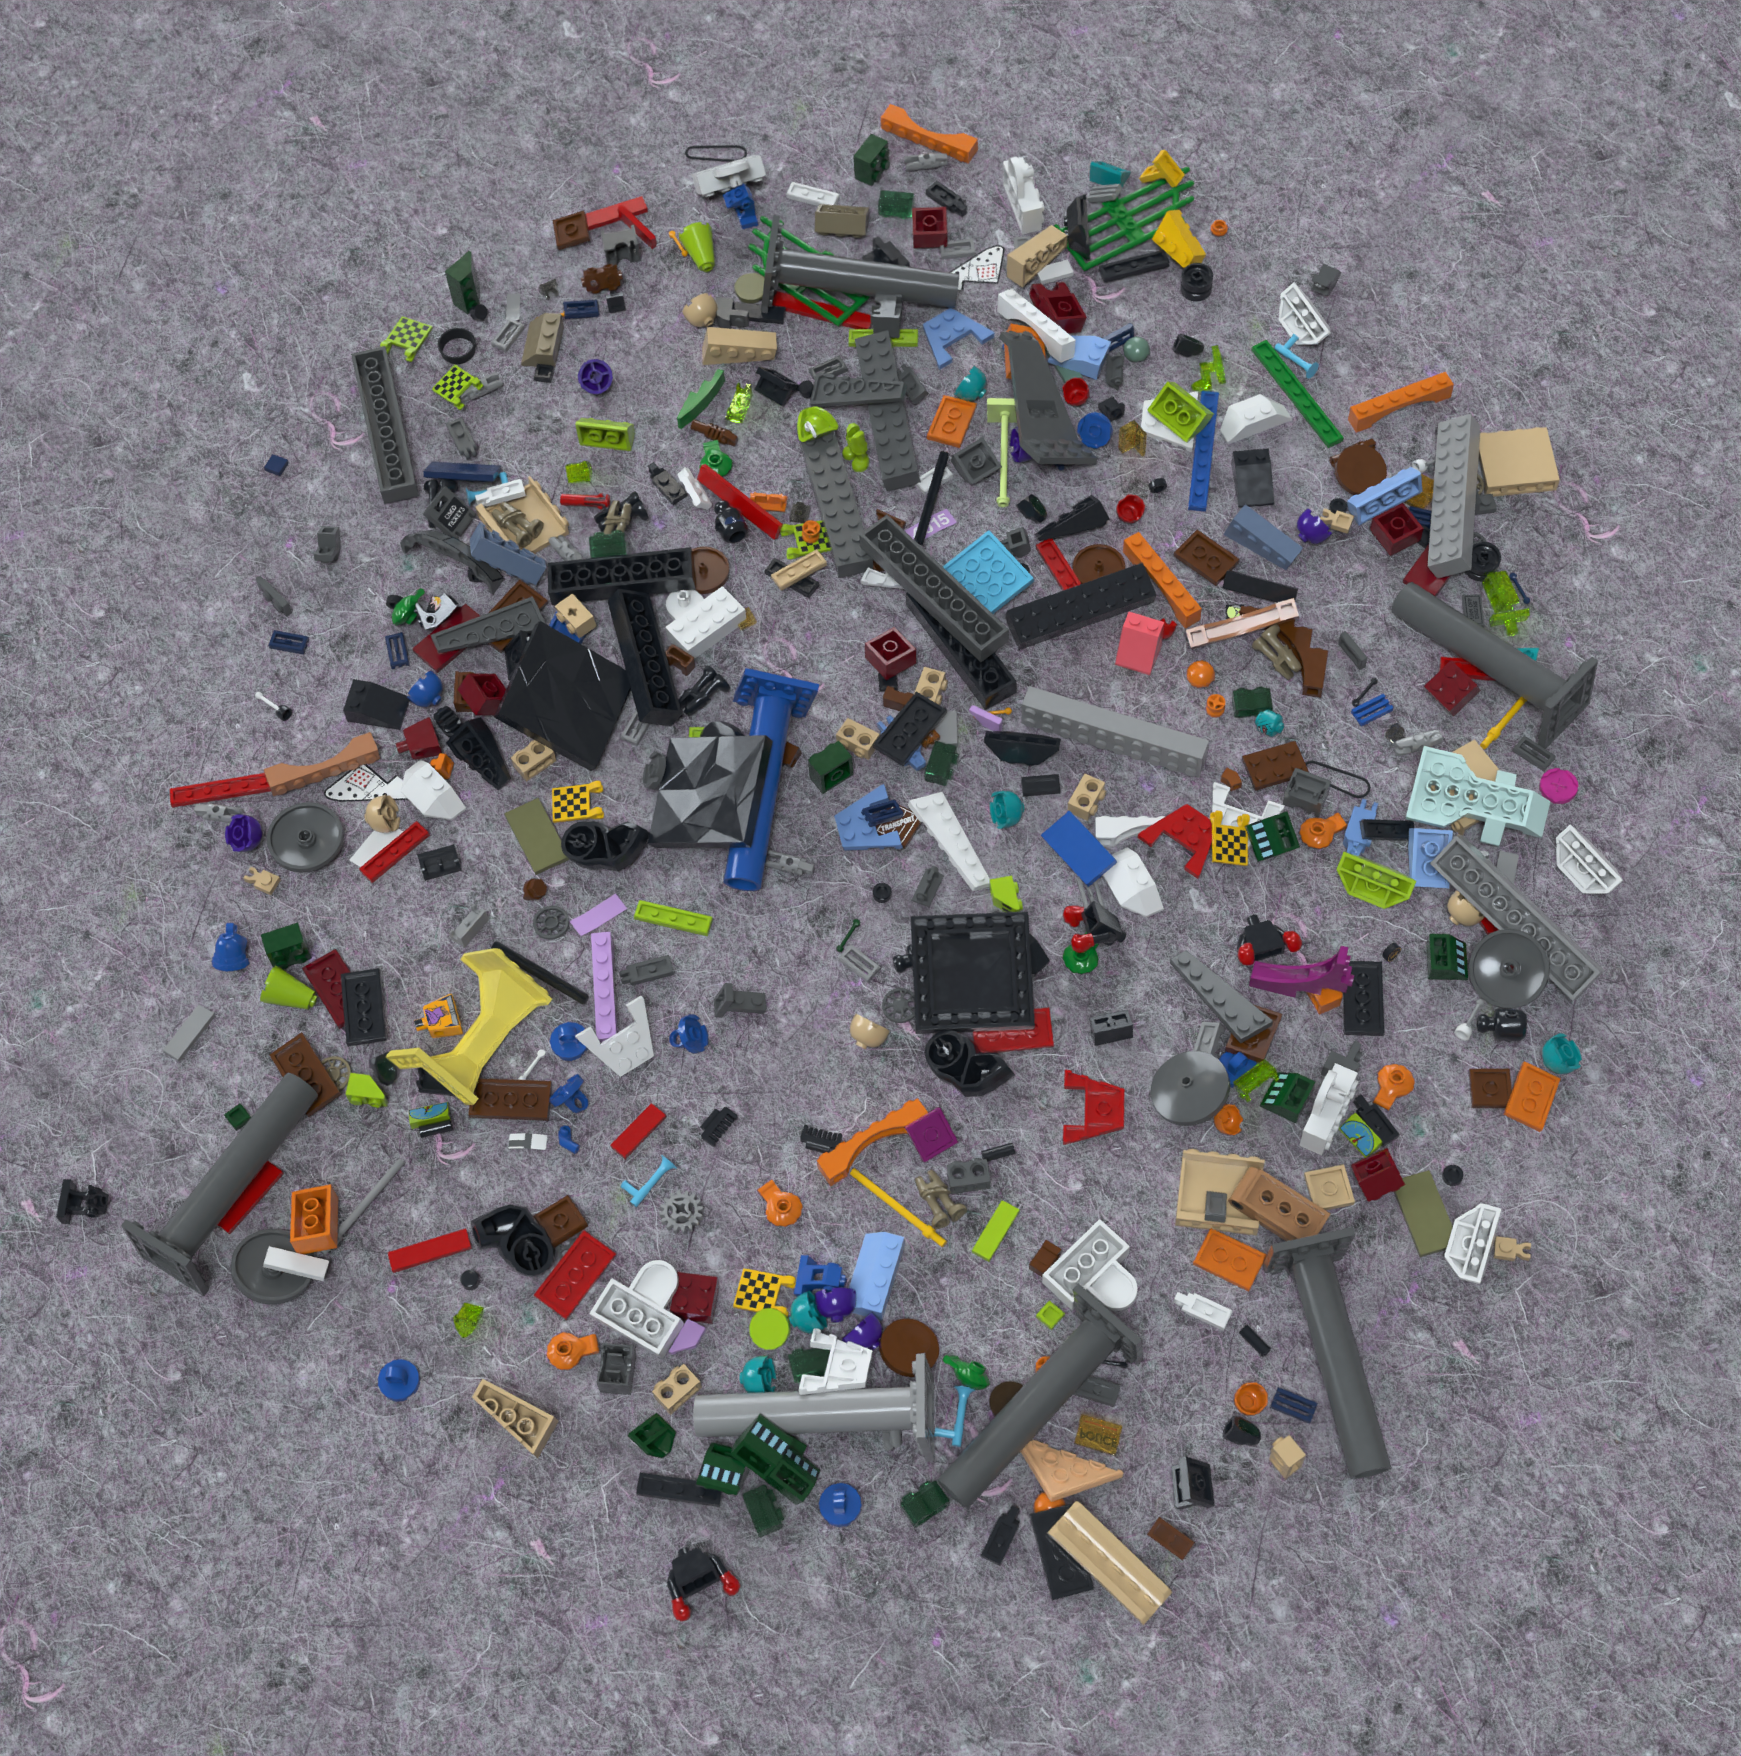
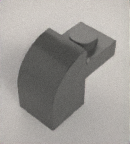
M1323 264L1318 275L1314 274L1312 278L1314 282L1312 290L1329 296L1341 272L1338 269Z
M716 297L718 309L716 321L721 328L731 329L732 326L749 327V312L734 310V298Z
M321 526L317 533L318 548L314 553V561L329 563L333 560H338L341 544L340 529L337 526Z
M1024 527L1007 532V539L1000 541L1014 557L1021 558L1031 550L1027 531Z
M1354 1041L1346 1057L1331 1050L1321 1075L1326 1077L1328 1071H1332L1335 1063L1358 1073L1361 1065L1358 1062L1363 1054L1360 1052L1362 1044Z

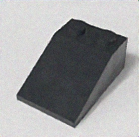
M1269 449L1233 451L1231 466L1238 508H1242L1245 504L1248 507L1274 505Z
M353 679L343 712L347 722L401 730L410 700L406 695L373 682Z

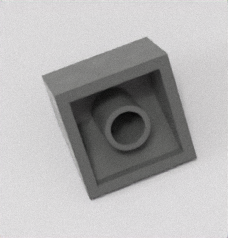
M983 437L953 454L951 462L959 475L971 485L1002 468Z

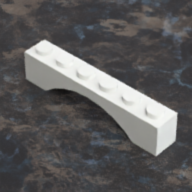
M1013 289L998 294V313L1007 320L1019 319L1031 326L1042 339L1049 354L1060 363L1074 358L1076 340Z
M1128 816L1096 817L1095 838L1103 847H1114L1130 837L1137 836L1139 832L1165 816L1148 818L1146 816L1138 818Z

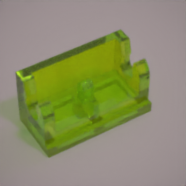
M738 382L725 418L726 420L743 423L753 394L751 384L747 383L745 389H743Z
M1507 571L1487 574L1482 585L1494 612L1499 613L1513 609L1512 605L1517 604L1520 600Z
M1264 1059L1236 1079L1233 1084L1242 1099L1245 1098L1248 1103L1251 1101L1248 1093L1261 1086L1269 1078H1274L1275 1082H1277L1279 1076L1276 1068Z

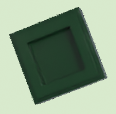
M240 1103L224 1114L235 1131L242 1128L251 1118Z

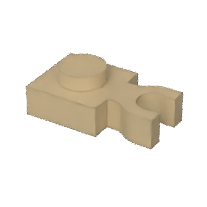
M1325 508L1322 515L1327 516V518L1320 517L1325 524H1331V529L1347 534L1354 519V515L1341 511H1336V514Z
M250 867L249 871L254 875L252 877L244 876L245 882L254 883L255 889L272 895L281 881L279 876L265 870L260 874L253 867Z
M1496 1236L1493 1258L1514 1261L1517 1256L1522 1260L1529 1261L1530 1254H1525L1522 1250H1530L1531 1243L1519 1245L1516 1244L1517 1239Z

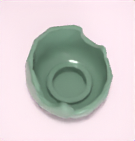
M1142 337L1130 338L1124 344V356L1131 362L1145 361L1146 357L1150 355L1149 344Z

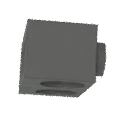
M974 1158L968 1162L954 1161L947 1165L950 1194L991 1189L987 1159ZM975 1171H982L983 1175L976 1176L973 1173ZM955 1174L963 1175L961 1179H956L953 1176Z

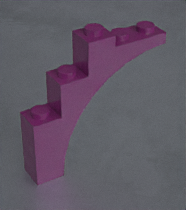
M1340 946L1338 952L1333 957L1311 965L1284 966L1255 961L1249 986L1294 998L1297 991L1320 995L1322 988L1346 993L1347 986L1352 987L1354 975L1351 974L1352 967L1349 966L1351 956L1347 955L1349 947Z

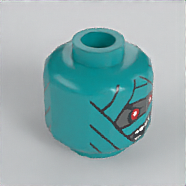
M1268 709L1264 712L1261 711L1255 720L1257 730L1270 737H1274L1277 733L1280 734L1284 729L1282 715Z

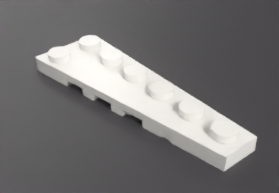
M943 792L910 800L908 806L920 822L925 824L928 828L927 832L931 837L934 836L939 843L940 849L947 853L949 861L957 868L959 874L972 891L989 887V877Z

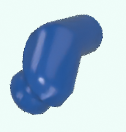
M562 1126L558 1131L559 1144L561 1147L576 1154L579 1151L580 1145L571 1140L570 1127Z

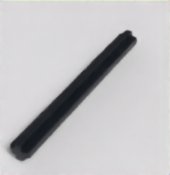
M941 451L939 453L914 538L919 545H923L949 458L948 452Z
M495 941L491 946V949L497 948L503 951L505 956L515 962L521 969L580 1004L584 1005L588 1001V994L500 942Z

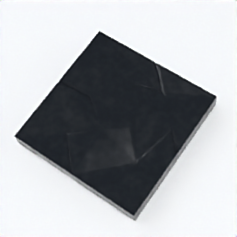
M539 621L533 628L494 718L592 771L598 765L629 692L630 684L626 670Z
M766 735L670 738L666 755V768L660 782L648 844L654 848L751 847L773 741Z
M1028 912L910 917L916 1034L938 1033L944 1030L980 1032L1034 1029Z

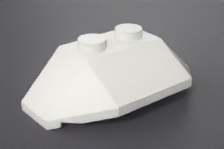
M1295 283L1281 293L1279 321L1291 337L1293 334L1298 336L1299 340L1295 342L1296 345L1318 344L1331 333L1329 325Z
M1259 394L1230 405L1220 432L1229 445L1289 422L1292 418L1284 405Z
M419 760L405 771L401 793L423 816L452 821L467 810L453 788L428 762Z
M1569 825L1556 837L1557 866L1583 894H1609L1623 881L1616 868L1572 825Z
M1128 847L1111 854L1117 863L1103 874V878L1120 907L1141 914V916L1146 918L1163 911L1164 908L1156 884L1139 855Z
M1481 1203L1476 1208L1455 1219L1444 1258L1459 1279L1477 1284L1481 1283L1496 1237L1501 1208Z

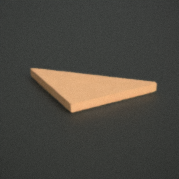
M1036 1440L1030 1441L1021 1451L1050 1502L1123 1477L1122 1470L1118 1469L1116 1471L1105 1467V1464L1081 1459L1076 1454L1062 1449L1059 1451L1048 1447L1049 1445Z

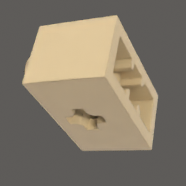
M573 594L555 605L557 619L561 623L564 622L568 631L571 634H575L578 638H581L597 627L593 615Z

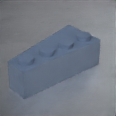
M1246 504L1233 518L1223 534L1284 570L1289 568L1303 549V547Z
M479 522L470 538L471 556L477 561L488 563L495 569L504 570L510 576H517L527 584L532 583L536 585L546 569L545 560L525 548L520 550L515 542L510 539L509 541L503 540L499 536L500 533L495 530L491 533L484 528L485 525Z

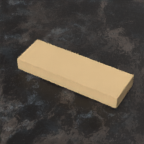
M816 549L773 573L771 578L782 591L827 566V561Z

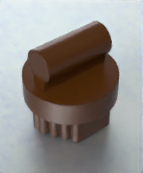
M535 878L526 881L523 887V899L535 901L545 896L547 890L545 882L542 879Z

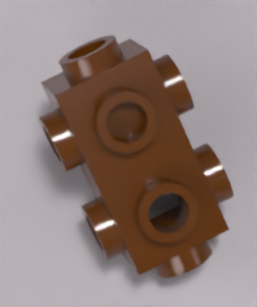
M606 264L601 268L590 267L583 271L584 277H581L582 287H586L587 292L591 291L592 294L599 293L601 289L605 288L615 290L621 285L620 281L623 280L622 271L618 270L617 265Z

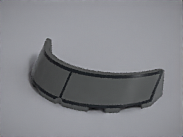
M424 530L406 535L400 542L402 551L406 554L418 542L467 565L473 570L478 579L487 584L491 594L496 592L505 579L497 569L491 567L488 563L474 559L471 556L469 545L445 533Z

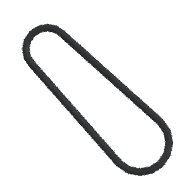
M740 145L690 146L685 150V155L689 159L725 162L736 161L732 159L692 157L689 156L687 153L689 149L741 148L744 150L745 153L742 158H746L747 156V150Z
M1311 760L1305 762L1306 766L1309 763H1314L1341 772L1343 774L1365 781L1368 786L1367 792L1363 795H1354L1346 790H1343L1331 784L1330 787L1334 789H1337L1355 798H1363L1367 796L1370 792V783L1364 777L1343 771L1341 769L1317 761Z

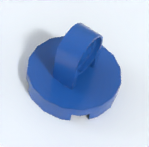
M1092 412L1080 420L1077 432L1078 435L1080 434L1083 444L1096 449L1110 441L1113 428L1105 415Z
M694 1014L682 1017L679 1021L678 1029L670 1034V1044L673 1047L686 1048L692 1054L703 1052L705 1050L704 1046L708 1045V1033L705 1025L701 1026L698 1021L700 1018ZM678 1035L680 1036L681 1040L680 1044H678L676 1041Z
M573 1022L563 1023L556 1027L550 1037L552 1052L562 1060L573 1061L579 1059L588 1048L576 1039L575 1035L585 1030V1028Z
M1225 1052L1219 1060L1229 1075L1231 1088H1244L1253 1082L1257 1072L1256 1061L1248 1059L1242 1052H1238L1236 1055Z
M578 1074L570 1077L567 1080L568 1083L563 1087L560 1086L550 1097L551 1104L557 1107L564 1103L574 1113H580L587 1109L588 1099L579 1090L584 1080ZM575 1099H579L581 1101V1108H578L575 1105Z
M403 1359L387 1363L381 1369L378 1376V1386L381 1393L387 1399L395 1402L407 1400L408 1397L417 1392L420 1385V1375L416 1367L411 1362Z
M844 1483L833 1484L826 1488L821 1494L819 1501L820 1514L830 1525L836 1527L850 1525L851 1522L859 1517L862 1508L861 1499L856 1489Z

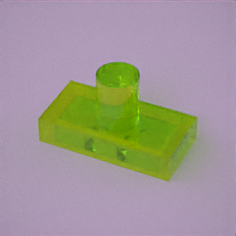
M1212 346L1214 361L1201 364L1203 373L1216 371L1219 384L1227 383L1219 346Z
M1529 608L1492 614L1489 619L1490 627L1505 624L1507 635H1516L1519 633L1516 622L1526 621L1529 618Z

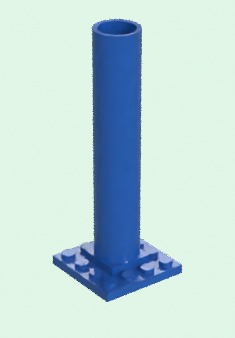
M745 668L734 693L733 702L741 706H754L749 736L766 735L773 742L752 845L749 848H729L724 884L731 888L742 891H757L761 889L791 714L796 718L806 716L818 693L819 684Z

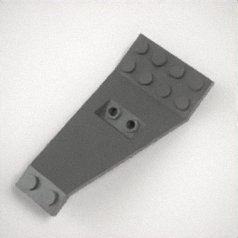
M1015 331L1001 332L999 339L1008 346L1020 447L1038 464H1096L1098 458L1078 440L1038 340L1033 337L1032 333L1027 331L1023 333Z

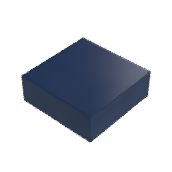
M272 454L264 469L267 472L281 476L289 462L285 458Z

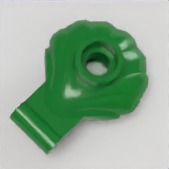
M718 440L703 443L705 456L702 458L699 468H701V465L706 464L720 476H726L732 469V459L730 456L720 451Z
M423 588L417 589L415 595L406 596L396 604L392 613L393 625L398 626L403 623L409 625L417 616L414 609L417 608L418 599L425 593Z
M1070 944L1064 949L1062 957L1065 966L1072 973L1082 975L1092 972L1098 966L1099 958L1096 949L1099 944H1094V947H1090L1084 953L1073 951Z
M946 1355L943 1357V1362L954 1368L956 1378L965 1387L983 1390L990 1385V1381L984 1373L986 1367L981 1363L961 1361L957 1355Z

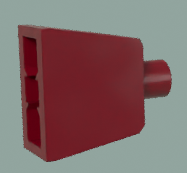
M430 717L405 728L403 733L406 740L395 743L399 754L410 751L413 760L442 754Z

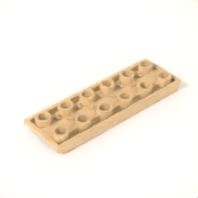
M1078 1501L1049 1530L1048 1534L1142 1625L1150 1619L1171 1595L1172 1591Z

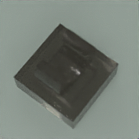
M555 279L539 285L540 294L545 293L547 300H550L549 292H553L555 297L558 296V291L556 290L558 284Z
M797 501V504L793 503L789 517L790 522L803 524L808 521L811 506L804 505V502Z

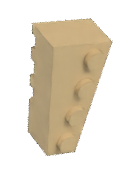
M1051 225L1007 255V278L1023 288L1067 247V235Z
M707 327L702 346L703 365L774 360L777 350L776 332Z
M484 1379L481 1380L472 1396L535 1457L539 1458L559 1422L554 1416Z

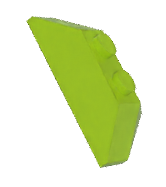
M1343 852L1336 869L1349 895L1383 909L1410 899L1417 882L1399 871L1348 852Z

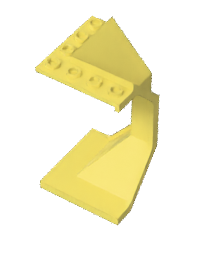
M497 948L464 953L460 959L479 978L481 1012L451 1052L428 1056L420 1048L392 1050L386 1055V1058L399 1069L422 1067L465 1105H474L479 1099L473 1093L481 1070L510 1030L536 1007L548 1005L552 1000L546 989L539 986L531 976L522 971L515 962L511 961L505 956L503 951Z

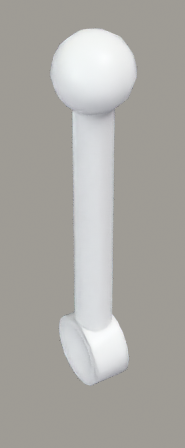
M544 1050L538 1051L536 1059L518 1080H526V1077L537 1062L546 1056Z

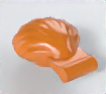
M1336 813L1327 819L1316 817L1307 819L1302 823L1299 833L1303 843L1315 849H1322L1332 843L1335 833L1345 830L1348 825L1342 816Z
M1391 1064L1384 1066L1378 1072L1377 1080L1380 1091L1373 1103L1389 1111L1396 1098L1406 1096L1413 1091L1415 1079L1412 1072L1403 1065Z
M770 1180L757 1190L767 1202V1220L775 1226L786 1227L792 1225L801 1216L803 1207L799 1197L793 1193L781 1192L773 1180Z
M562 1332L554 1336L547 1345L546 1355L550 1364L560 1370H570L580 1362L583 1356L598 1354L599 1347L596 1334L577 1338L570 1333Z

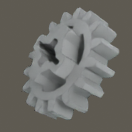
M678 1190L677 1195L671 1192V1198H664L665 1204H660L662 1211L659 1212L660 1218H663L661 1220L662 1224H667L668 1231L674 1228V1234H677L679 1230L685 1234L686 1229L693 1232L692 1226L699 1227L697 1220H703V1216L700 1214L704 1212L703 1207L700 1206L701 1200H696V1194L689 1196L687 1190L684 1194H681V1191ZM692 1206L695 1208L694 1215H692V1212H690L692 1210ZM669 1209H670L671 1212H672V1214L670 1215L671 1218L668 1217V1211H669Z

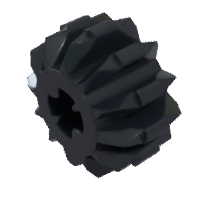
M446 705L434 713L436 724L449 738L463 725L455 712Z

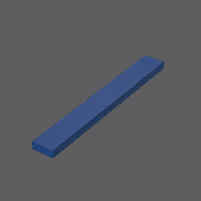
M1201 391L1200 403L1214 413L1205 428L1196 435L1188 510L1206 512L1219 392Z

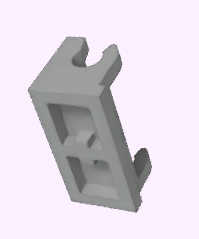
M475 904L471 906L472 911L455 931L451 930L449 932V938L463 948L470 943L489 920L486 911L482 908L478 910Z

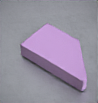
M974 705L970 707L969 712L982 726L992 731L1002 730L1001 718Z
M687 1319L671 1346L669 1354L673 1355L676 1352L696 1348L706 1328Z

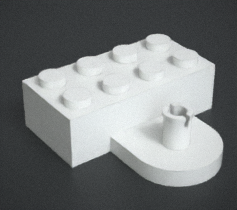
M752 155L691 175L697 194L708 197L714 195V191L717 190L718 192H725L730 190V186L747 185L746 181H761L762 177L766 176L761 156Z
M1012 157L1008 161H1003V186L1022 235L1040 231L1044 222L1042 213L1044 211V204L1039 200L1038 189L1034 188V170L1032 165L1029 166L1028 163L1024 162L1023 157Z
M723 586L705 599L695 590H681L670 593L666 600L667 612L674 620L665 627L667 639L693 656L694 659L747 621L745 609Z
M1336 1063L1332 1071H1328L1315 1099L1312 1113L1303 1130L1300 1142L1301 1147L1321 1156L1325 1149L1329 1150L1334 1134L1337 1133L1340 1127L1342 1117L1345 1116L1348 1110L1350 1100L1353 1099L1359 1083L1356 1080L1357 1072Z
M1100 1219L1042 1277V1283L1071 1310L1075 1308L1073 1289L1078 1283L1102 1305L1113 1311L1127 1309L1134 1303L1137 1296V1283L1134 1277L1120 1265L1129 1255L1130 1246Z
M654 1260L648 1262L640 1269L629 1288L611 1278L589 1314L595 1320L663 1359L684 1326L681 1318L665 1310L677 1291L679 1284L678 1274L669 1263L662 1260Z

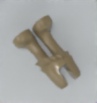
M614 500L605 518L606 522L603 524L606 526L604 533L595 542L594 546L619 554H627V548L622 544L625 528L629 525L631 504H624L620 516L618 515L620 501ZM614 526H617L614 539L610 546V539Z
M506 502L500 504L504 513L497 509L491 513L501 527L508 528L516 536V542L520 547L528 546L532 542V537L537 538L544 526L543 522L539 519L529 522L525 519L526 514ZM516 524H519L525 530H521L519 527L516 526Z
M1275 624L1261 634L1262 637L1257 638L1251 647L1265 654L1273 662L1275 671L1279 672L1287 680H1290L1294 676L1292 670L1299 672L1302 666L1293 654L1292 649H1289L1288 645L1283 646L1277 638L1280 627ZM1268 643L1278 652V656L1269 647Z
M930 1170L927 1171L930 1180L929 1184L926 1185L921 1176L915 1178V1183L920 1197L927 1201L933 1212L932 1226L934 1229H940L948 1226L950 1219L952 1222L959 1220L967 1212V1208L964 1204L959 1203L955 1205L949 1197L951 1191L947 1190L948 1186L943 1183L935 1171ZM937 1198H939L943 1203L944 1207L948 1212L949 1217L946 1215V1213L943 1212V1210L939 1206L936 1200Z

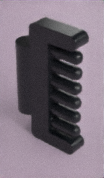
M724 1107L721 1111L714 1109L700 1126L704 1131L701 1134V1138L714 1147L716 1145L715 1141L718 1142V1138L722 1137L721 1134H725L724 1130L727 1131L731 1123L738 1119L737 1114L727 1107Z
M804 1125L800 1141L806 1143L805 1149L829 1153L830 1149L834 1150L841 1143L842 1134L839 1133L837 1136V1133H834L832 1137V1132L828 1133L826 1130L823 1132L822 1129L818 1132L817 1128L813 1131V1127H810L808 1131V1125Z

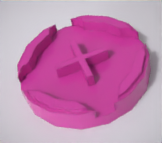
M1554 768L1543 774L1539 783V790L1542 796L1550 802L1564 804L1575 798L1578 791V781L1570 771Z

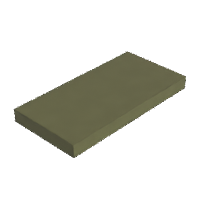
M539 798L504 813L535 875L569 860L562 852L561 840Z
M1430 1170L1402 1178L1405 1185L1395 1191L1394 1194L1419 1257L1446 1250L1453 1226Z

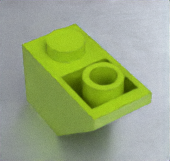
M1012 875L989 879V889L994 906L1004 912H1020V910H1023L1021 899H1017V893H1019L1018 884L1013 881Z
M350 1073L345 1095L351 1104L358 1106L368 1104L375 1108H380L381 1106L388 1107L385 1095L370 1075Z

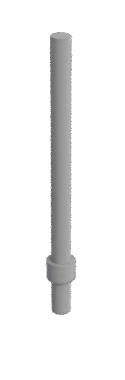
M398 1159L338 1228L337 1245L343 1239L342 1236L405 1164L401 1159ZM331 1249L320 1252L326 1256Z

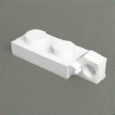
M684 467L678 473V477L685 485V490L690 494L693 504L697 508L709 510L712 503L703 487L693 477L690 469Z
M518 479L487 488V491L475 495L477 505L482 504L486 507L524 497L526 494L522 480Z
M1177 1292L1173 1303L1182 1307L1181 1311L1223 1331L1232 1314L1231 1309L1196 1293L1194 1295L1189 1293L1186 1296Z

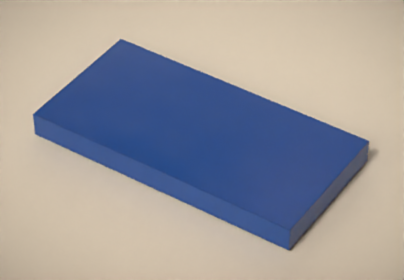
M1070 810L1041 834V837L1087 887L1092 885L1117 863L1116 859Z

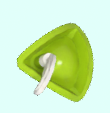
M820 407L805 408L798 416L797 431L801 442L815 440L838 429V423L834 417Z

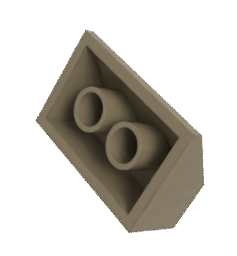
M819 204L815 211V232H819L820 235L836 233V236L850 234L857 238L865 236L870 207Z
M543 313L530 322L521 366L536 367L537 364H545L556 367L564 330L561 314Z

